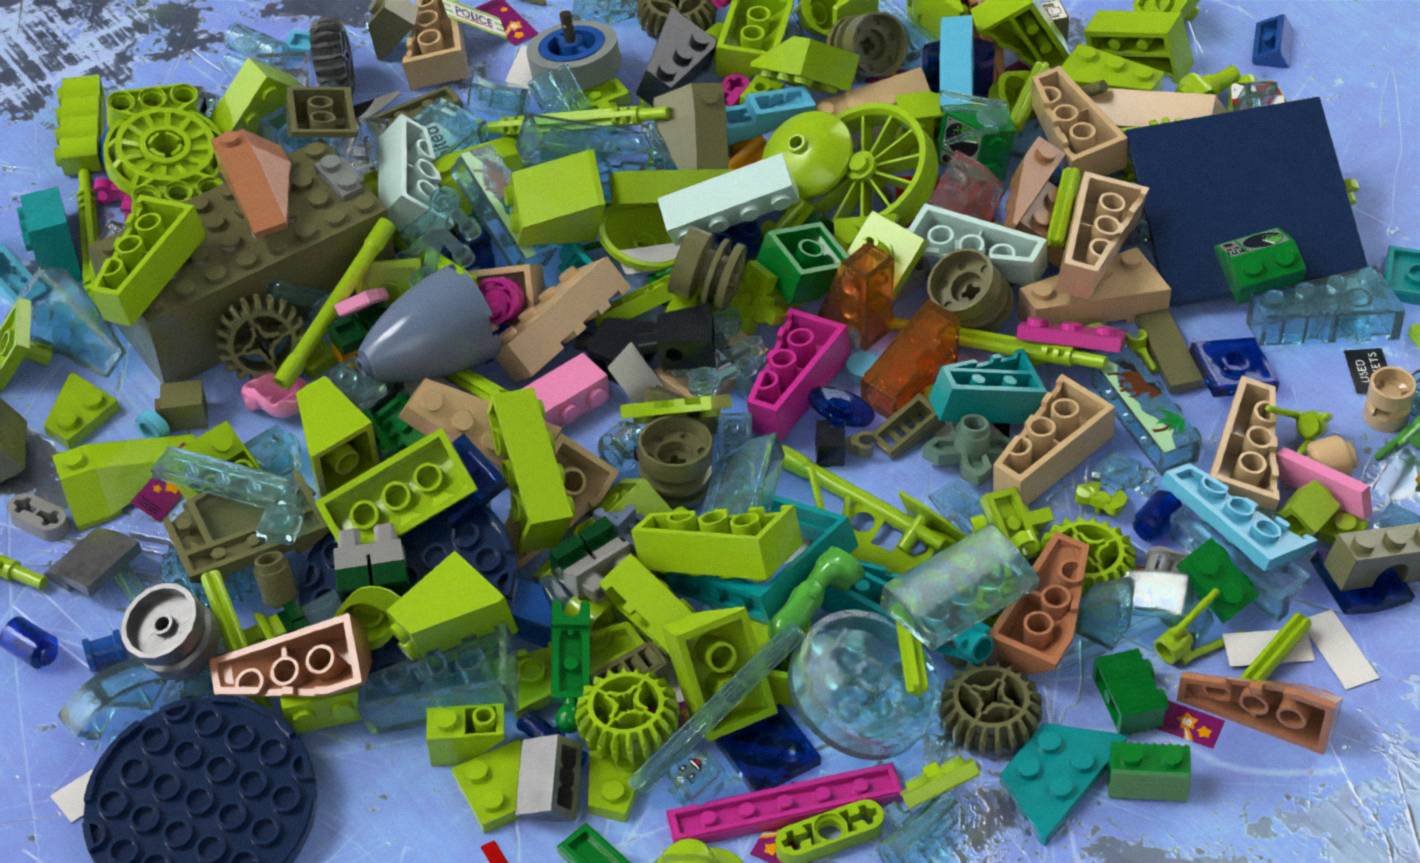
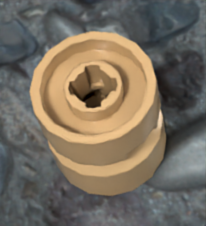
M1386 366L1372 373L1363 410L1364 420L1370 427L1377 431L1390 433L1402 430L1407 425L1417 386L1416 380L1410 372L1403 368Z

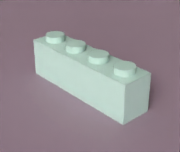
M400 114L379 137L378 199L388 209L389 220L396 226V230L404 235L450 230L455 225L452 216L446 215L445 208L449 204L446 195L440 193L438 184L442 179L440 172L432 165L436 158L428 130L407 116Z
M782 153L657 198L666 230L675 246L681 245L691 226L710 233H720L730 226L744 221H753L760 215L774 210L786 209L791 204L800 201L797 184Z
M924 203L908 229L929 243L922 256L940 260L944 255L956 249H977L990 258L1008 282L1021 286L1038 282L1048 267L1047 239Z

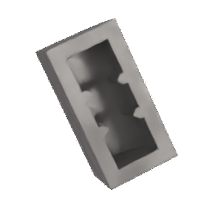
M559 734L522 740L515 816L554 822L576 820L583 744Z

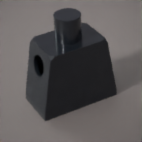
M711 303L665 312L656 316V332L637 334L639 353L641 355L658 353L661 368L665 370L716 368V335Z
M607 317L602 320L595 334L583 331L576 336L574 349L586 352L587 357L608 375V380L619 385L608 370V366L630 342L638 350L637 334L656 332V323ZM656 353L643 354L641 356L650 366Z

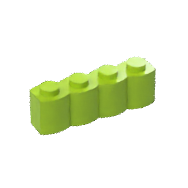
M100 74L63 78L62 87L57 88L58 103L61 107L56 108L57 122L60 126L55 128L56 142L59 148H54L56 166H62L64 175L78 174L81 169H89L91 172L102 171L100 136L104 130L105 94Z

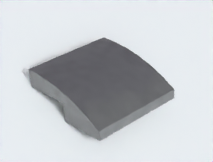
M95 528L43 574L48 580L68 592L75 588L91 597L142 552L139 541L125 534L106 528Z

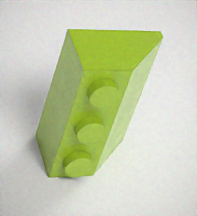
M732 0L716 45L715 76L727 77L732 74H740L750 78L761 71L751 67L750 63L782 43L795 0Z
M744 606L695 612L661 626L693 730L710 742L778 713L747 609Z

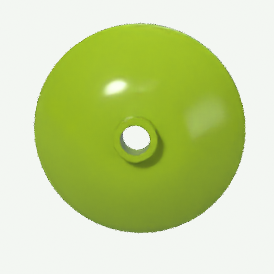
M824 111L803 112L786 120L773 132L764 148L762 160L782 153L797 184L799 197L803 200H809L828 192L843 178L849 168L848 164L851 156H853V139L847 126L837 116Z
M610 205L604 210L598 230V237L604 249L614 259L628 267L648 272H655L673 266L675 258L663 262H648L632 258L620 251L673 243L666 230L660 208L617 209L612 208Z

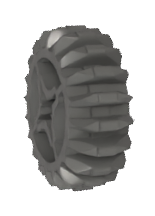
M330 16L314 20L310 26L309 40L318 87H350L352 95L355 90L353 56L349 36L343 21L339 17Z

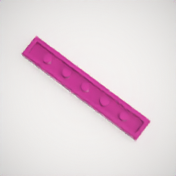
M891 762L666 810V819L673 843L690 838L707 844L788 826L863 799L873 800L880 806L902 802L903 799L899 792L903 790L894 763Z

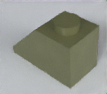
M409 0L371 1L368 7V12H370L368 28L377 59L383 61L415 26L419 6Z

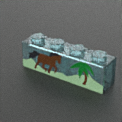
M492 144L461 153L450 173L508 265L543 264V266H546L558 248L556 244L518 246L516 234L510 232L509 215L511 214V207L505 205L504 187L509 186L511 173L505 166L503 158L498 155Z
M1130 347L1122 349L1120 353L1114 352L1105 355L1108 356L1107 368L1105 370L1092 368L1091 385L1102 399L1115 406L1116 418L1157 472L1163 476L1166 471L1187 463H1198L1200 446L1202 445L1200 432L1186 420L1180 406L1171 401L1165 393L1162 383L1153 378L1144 360L1138 358Z

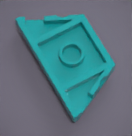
M1042 723L1000 773L999 783L1008 797L1014 799L1016 809L1023 819H1028L1037 832L1036 838L1043 846L1047 845L1107 771L1111 742L1115 740L1118 743L1121 741L1127 743V736L1119 733Z

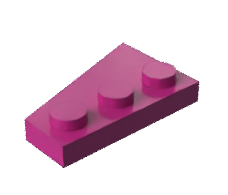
M1028 317L1027 322L1022 321L1018 325L1016 339L1120 353L1126 344L1128 330H1117V328L1108 326H1096V328L1083 327L1081 323L1063 321L1062 325L1049 324L1048 319Z

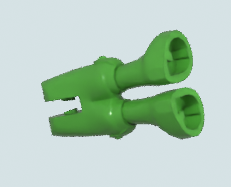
M831 546L816 560L814 568L807 579L792 590L785 605L769 621L767 631L770 640L776 644H784L799 636L816 610L822 605L826 592L825 588L829 585L838 591L844 592L849 590L853 584L860 582L865 576V570L862 565L846 551Z

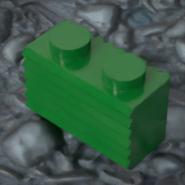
M1139 648L1094 658L1092 677L1119 734L1131 735L1132 733L1145 732L1147 729L1152 730L1155 727L1160 728L1163 726L1165 711L1169 709L1168 698L1164 689H1157L1154 683L1153 666L1149 659L1143 660Z
M1115 740L1111 742L1107 768L1108 797L1187 801L1191 779L1190 746L1185 744L1182 747L1180 744L1172 745L1171 743L1168 745L1164 743L1157 745L1155 742L1151 745L1145 742L1142 745L1139 741L1137 743L1131 741L1128 743L1124 741L1118 743Z

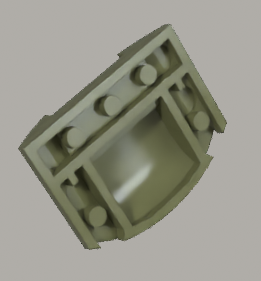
M270 471L251 474L221 483L182 504L184 511L172 522L169 516L163 520V525L191 583H202V574L212 570H218L223 581L227 582L229 581L227 574L254 565L255 559L266 552L279 551L284 554L296 550L298 555H300L330 532L327 523L315 504L316 500L300 471H292L293 479L274 478L273 472Z

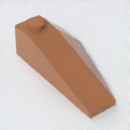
M244 129L227 131L219 137L211 139L220 172L254 237L259 238L288 228V191H290L291 187L289 174L292 171V166L282 146Z
M1057 531L1054 533L993 625L989 635L993 638L994 646L991 655L987 658V663L994 665L999 660L1002 668H1008L1014 664L1016 674L1026 672L1027 675L1051 671L1057 668L1073 643L1089 544Z
M1189 672L1182 673L1177 694V701L1322 755H1324L1337 725L1343 703L1342 697L1307 684Z

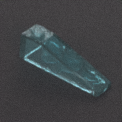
M528 112L525 113L515 144L521 161L531 166L585 150H594L596 161L651 154L652 146L643 132Z
M39 266L19 296L31 301L30 340L53 346V353L63 355L73 360L74 363L104 378H109L125 355L126 350L108 323L103 320L100 311L86 290L65 269Z

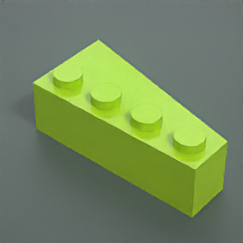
M139 194L135 202L137 205L135 213L128 215L125 221L127 228L123 236L116 238L113 244L114 253L112 257L105 259L90 288L104 321L132 327L206 238L207 235L194 205Z
M795 504L782 505L780 507L781 512L765 513L764 506L749 507L748 513L729 515L728 508L714 509V511L707 512L700 517H696L695 510L650 513L631 530L638 561L648 570L656 571L660 574L676 572L687 573L689 576L711 575L719 576L721 579L735 577L762 582L770 579L803 545Z

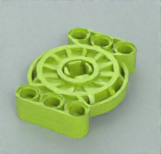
M180 83L121 90L108 95L106 107L109 131L103 144L104 167L109 179L116 187L131 197L132 214L137 209L135 202L139 194L182 203L224 183L221 180L223 176L211 139L219 137L222 133L210 119L198 112V91L194 86Z

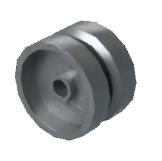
M161 583L147 588L134 598L125 611L121 623V637L127 650L138 660L142 661L154 674L165 680H182L194 676L208 665L209 659H212L217 651L221 638L219 622L214 614L204 604L200 603L188 589L177 583Z

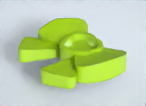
M1086 482L1078 485L1074 501L1079 504L1094 506V513L1100 514L1103 509L1112 516H1118L1123 513L1125 505L1128 503L1129 498L1123 490H1118L1110 496L1105 491H1099L1100 482Z

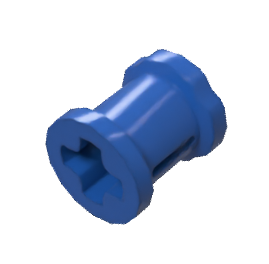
M119 629L113 630L112 635L93 641H89L88 638L82 640L84 653L91 672L97 670V666L115 660H120L121 662L128 661Z

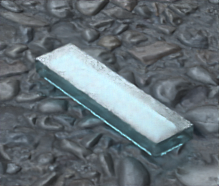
M168 446L150 468L152 478L276 512L295 488L292 478Z

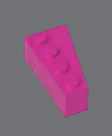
M790 307L786 313L784 327L780 326L776 335L777 342L774 349H770L766 357L767 364L764 371H760L746 401L751 431L780 442L844 366L849 356H851L847 325Z

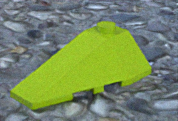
M621 478L607 492L604 499L590 510L593 513L596 509L604 508V512L625 510L626 505H635L636 514L641 513L644 516L650 513L672 511L645 478ZM593 517L577 524L571 531L573 533L572 536L576 534L579 537L581 530L596 522ZM549 557L532 576L536 582L548 583L557 579L551 573Z

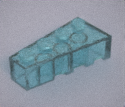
M1374 265L1253 293L1250 295L1246 324L1260 346L1304 344L1305 339L1322 340V343L1336 342L1337 337H1355L1356 341H1370L1371 336L1386 335L1387 340L1400 339L1406 310L1378 267Z
M507 622L494 626L495 632L478 638L476 634L461 639V645L441 652L440 648L426 652L425 657L414 663L408 664L406 661L369 674L365 685L358 687V711L371 735L426 726L427 708L504 703V712L519 710L518 647Z

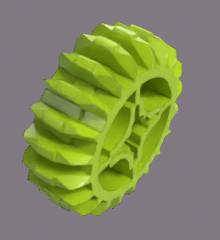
M1079 515L1075 522H1071L1065 518L1061 526L1053 524L1050 532L1044 533L1041 543L1037 548V558L1056 531L1089 544V553L1080 603L1083 600H1089L1094 607L1097 599H1101L1108 604L1112 595L1120 597L1123 589L1129 588L1136 570L1135 547L1131 546L1130 536L1122 535L1121 527L1110 528L1109 520L1098 523L1093 516L1090 521H1084Z
M623 666L620 673L617 674L612 673L608 669L604 679L595 676L593 686H584L583 696L578 697L576 704L575 720L582 741H586V746L590 751L597 750L601 759L611 754L615 763L621 757H627L632 764L635 756L642 755L648 760L650 750L661 753L663 743H671L673 732L677 731L679 725L678 715H680V709L673 688L668 686L665 677L657 679V675H655L653 670L644 675L639 666L634 672H628ZM648 704L656 709L655 714L648 711ZM601 715L607 717V725L599 720Z

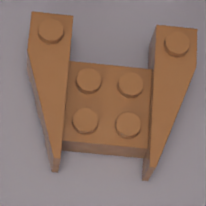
M1040 136L1037 137L1011 178L1009 186L1011 189L1006 202V216L1003 226L1047 239L1058 187L1051 184L1049 180L1066 153ZM1142 209L1139 219L1137 220L1136 224L1132 228L1131 232L1129 233V235L1127 236L1126 240L1124 241L1123 245L1119 250L1122 249V247L1124 246V244L1126 243V241L1128 240V238L1130 237V235L1132 234V232L1144 216V209ZM1047 241L1048 261L1058 268L1061 267L1065 246L1061 249L1057 247L1051 248L1048 246Z

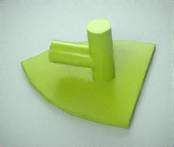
M901 490L898 492L908 515L915 518L896 545L900 550L909 554L917 540L920 539L938 551H942L948 539L927 526L937 528L960 543L973 546L974 542L945 518Z

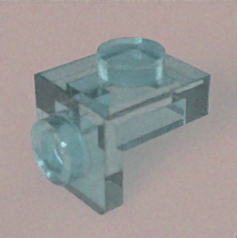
M354 355L330 369L329 375L332 383L362 411L376 405L378 400L388 395V391L384 382L374 381L369 376L364 377L360 373L355 359L358 357Z

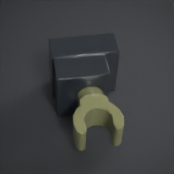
M817 420L815 434L816 464L821 467L844 466L845 451L856 454L861 458L872 457L873 445H864L871 444L872 432L860 431L845 437V427H831V420Z

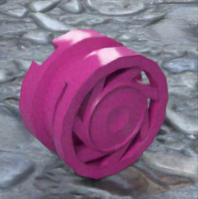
M505 277L486 278L479 283L478 288L493 314L489 317L491 324L511 323L523 312L525 305L524 292L514 280Z

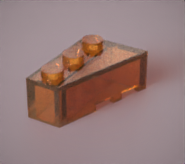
M870 242L864 244L840 263L817 315L847 325L850 343L855 344L864 351H867L892 331L890 330V325L893 320L894 257Z
M927 299L871 368L862 376L860 381L861 403L888 419L919 392L924 395L923 389L935 383L941 366L958 363L960 317Z

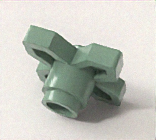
M968 414L963 416L960 422L951 423V437L935 436L924 444L922 457L937 466L960 464L961 479L976 487H980L991 478V464L996 462L1012 439L1005 435L991 436V428L985 417L977 414Z

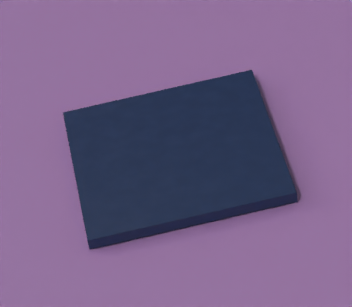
M1320 96L1126 130L1125 135L1128 137V149L1137 185L1150 188L1143 209L1159 274L1171 288L1169 308L1233 297L1215 253L1214 245L1276 227L1282 229L1295 240L1306 266L1302 285L1367 274L1369 267Z

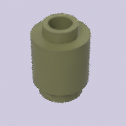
M266 552L255 559L253 574L265 605L279 609L283 608V604L297 597L299 591L289 560L284 558L281 552Z

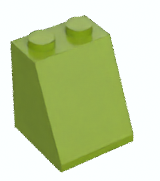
M585 150L511 173L509 186L504 187V202L506 206L511 207L509 228L511 233L516 234L518 246L594 242L596 240L606 204L594 150Z
M326 376L319 378L296 392L319 499L380 464L372 422Z
M453 551L386 610L392 622L389 629L400 641L397 644L400 650L411 661L418 658L426 667L511 637L518 632L505 597L456 551Z

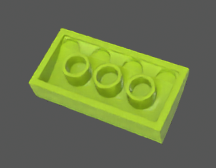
M441 427L315 501V504L337 543L340 530L354 528L359 529L361 542L366 544L375 542L374 526L393 523L399 538L477 492L478 488L449 436Z

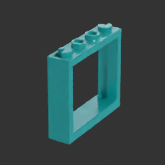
M745 486L720 509L728 508L729 515L748 513L749 507L764 506L765 513L781 512L780 507L782 505L795 504L801 536L814 542L765 586L735 577L721 579L719 576H689L687 573L676 572L663 575L667 585L675 593L721 609L744 606L750 619L768 625L772 617L785 605L792 590L807 579L814 568L816 560L832 546L850 554L858 547V543L853 532V525H851L847 516Z

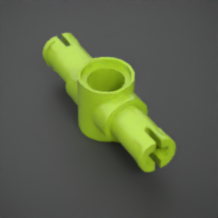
M1230 65L1213 75L1206 74L1200 77L1197 73H1190L1181 79L1175 92L1213 94L1218 97L1221 91L1229 88L1233 83H1238L1241 74L1234 65Z

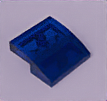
M1317 550L1310 559L1313 567L1344 615L1379 612L1409 603L1415 598L1407 583L1400 579L1392 566L1384 570L1377 577L1372 587L1340 591L1323 565L1330 551Z

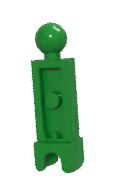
M555 600L551 608V704H562V707L556 712L555 722L562 732L572 734L578 732L575 720L578 697L583 696L584 686H590V603L582 601L580 612L576 616L570 617L564 614L561 601Z

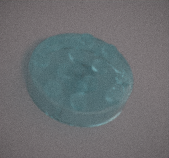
M864 610L837 611L821 618L809 629L796 646L788 666L790 695L803 723L830 747L846 755L865 760L890 759L911 749L936 720L941 705V685L936 667L923 647L929 690L923 693L921 697L909 695L905 687L896 623L882 615Z

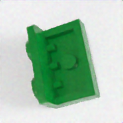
M403 391L378 412H374L367 405L361 409L362 413L372 422L375 439H379L381 442L377 447L386 459L426 437V435L398 418L410 399Z
M1212 537L1175 565L1202 599L1214 588L1219 590V595L1208 607L1222 624L1226 623L1260 596L1254 589L1250 578L1239 571L1230 560L1227 550L1220 544H1217Z

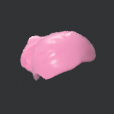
M269 372L258 379L247 381L241 389V397L244 399L248 410L260 409L265 410L274 417L289 418L300 412L296 392L308 384L299 376L292 388L285 390L273 381L275 374Z

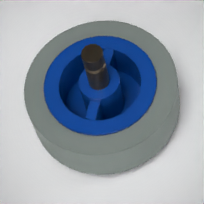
M568 10L559 13L561 24L540 32L527 46L526 52L532 79L537 86L548 91L577 92L593 88L612 78L621 66V55L614 29L607 24L597 21H573L571 11Z

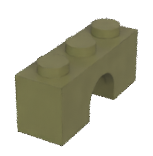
M1420 523L1339 533L1323 565L1340 591L1372 587L1377 577L1391 566L1403 582L1420 580Z

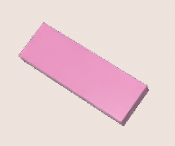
M385 287L366 290L335 304L334 307L338 316L344 317L356 314L381 301L389 300V295Z
M1283 447L1276 453L1280 482L1298 489L1316 479L1321 485H1324L1331 491L1334 499L1341 505L1339 509L1362 520L1367 519L1372 514L1370 485L1288 448Z

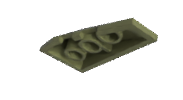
M690 83L654 97L653 107H670V119L655 120L660 139L663 138L669 150L668 156L678 170L728 169L727 120L723 83Z

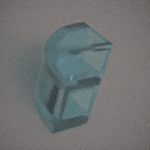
M137 658L123 661L103 670L84 683L67 700L57 716L75 740H100L115 710H152L167 680L154 674Z

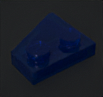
M464 433L452 443L476 484L478 491L448 508L449 514L447 519L455 530L509 486L504 476Z

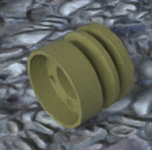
M887 12L847 15L837 20L832 26L826 41L828 45L860 55L854 79L888 76L902 66L908 52V37L904 26L895 16Z
M691 226L675 258L669 278L668 292L691 300L699 287L703 288L701 304L711 303L715 296L714 309L724 312L733 296L736 295L743 279L747 246L737 243L730 254L732 241L725 238L715 251L713 250L714 234Z
M962 248L951 251L933 266L928 277L927 292L929 297L951 325L993 332L1004 324L1014 307V292L1010 283L998 271L990 258L980 250Z
M676 415L657 418L644 426L638 439L639 478H645L672 510L680 506L686 509L695 507L706 500L712 491V435L709 429L696 419Z

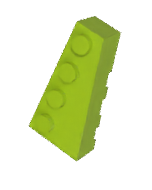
M534 387L492 394L486 412L496 456H504V460L501 461V480L503 488H511L509 516L511 524H519L521 533L520 539L515 541L517 552L520 554L555 547L561 543L572 518L575 516V505L572 497L567 496L564 488L565 473L562 464H557L554 455L555 440L552 432H547L545 426L546 413L543 401L541 399L537 400Z

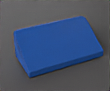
M1285 14L1256 23L1252 63L1254 65L1278 68L1290 67L1293 28Z

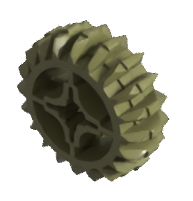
M710 0L637 1L636 13L641 30L646 31L648 37L655 36L657 40L671 7L704 31L715 24L717 7Z
M255 293L253 294V303L249 304L245 297H241V308L238 309L235 305L230 304L228 309L232 316H220V322L224 326L215 328L216 335L221 337L215 340V347L221 350L218 353L219 360L227 361L225 367L228 372L237 369L236 376L238 379L241 380L249 374V381L269 372L276 374L287 356L293 352L305 334L306 329L301 328L305 324L303 318L295 317L297 314L296 308L294 306L286 308L287 303L283 298L279 299L274 305L272 294H267L265 301L261 302L259 294ZM257 317H273L281 321V323L264 324ZM247 321L249 324L248 332L240 337L239 342L234 343L236 332ZM255 328L258 329L260 335L262 334L267 341L265 343L268 350H265L263 344L256 340ZM288 335L284 349L275 356L273 352L274 347L277 343L283 341L284 336ZM245 354L246 356H249L253 354H258L262 356L265 361H252L242 357L241 355Z
M999 660L994 666H987L985 661L980 663L979 667H974L968 663L965 667V672L955 669L952 679H946L943 691L939 695L940 722H943L945 734H952L954 744L965 742L964 747L967 752L975 747L979 749L981 756L987 750H993L997 757H999L1002 749L1005 748L1013 754L1017 744L1024 746L1029 737L1038 730L1039 722L1042 720L1041 694L1037 693L1036 682L1028 681L1026 672L1016 674L1014 664L1008 668H1002Z

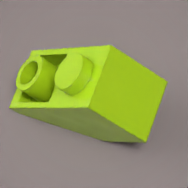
M504 703L427 708L426 741L431 766L462 764L483 755L505 739Z

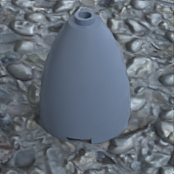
M449 264L407 290L379 317L358 349L359 357L355 359L360 373L364 377L369 376L374 381L416 382L423 381L425 378L431 380L452 375L475 367L499 355L501 340L497 334H492V324L489 319L493 314L471 277L466 272L459 275L455 271L454 264Z

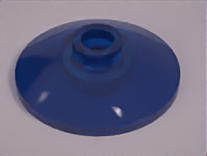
M818 386L809 393V404L817 413L826 418L825 420H830L831 426L866 427L872 424L875 413L873 408L864 399L847 390L832 386Z

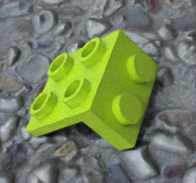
M357 687L332 696L280 697L284 719L295 730L296 734L364 719Z

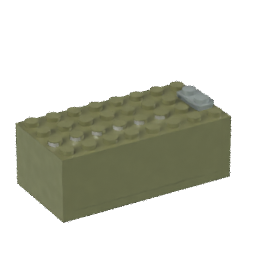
M323 138L287 154L292 166V171L289 174L291 187L290 191H288V228L255 238L226 182L182 202L195 206L207 235L206 238L132 327L114 323L161 384L185 381L224 362L220 361L218 353L221 350L215 347V340L221 338L216 335L215 328L224 326L220 322L221 315L232 316L228 309L230 304L235 305L238 309L242 307L240 303L241 297H245L249 304L253 303V294L255 293L259 294L261 302L265 301L267 294H272L274 305L279 299H285L287 303L286 308L294 306L297 310L295 317H302L304 322L316 317L363 247L365 239L379 218L382 217L389 220L388 209L365 185L364 179L344 157L340 158ZM126 229L87 246L96 277L105 259L112 257L114 253L113 244L116 238L122 237ZM392 237L374 261L396 260ZM356 288L354 289L350 297L357 295ZM257 317L264 324L281 323V321L273 317ZM247 321L236 332L234 343L239 342L240 337L248 332L249 324ZM255 328L256 340L260 344L267 341L262 334L260 335L258 329Z

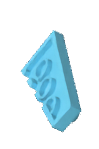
M1191 463L1164 473L1161 481L1162 485L1264 571L1313 552L1318 541L1307 533L1301 538L1288 530L1290 523L1278 516L1272 520L1258 512L1257 507L1259 504L1247 497L1242 498L1227 493L1229 486Z

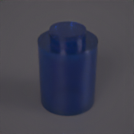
M22 616L11 619L1 631V648L35 669H41L50 665L58 655V639Z

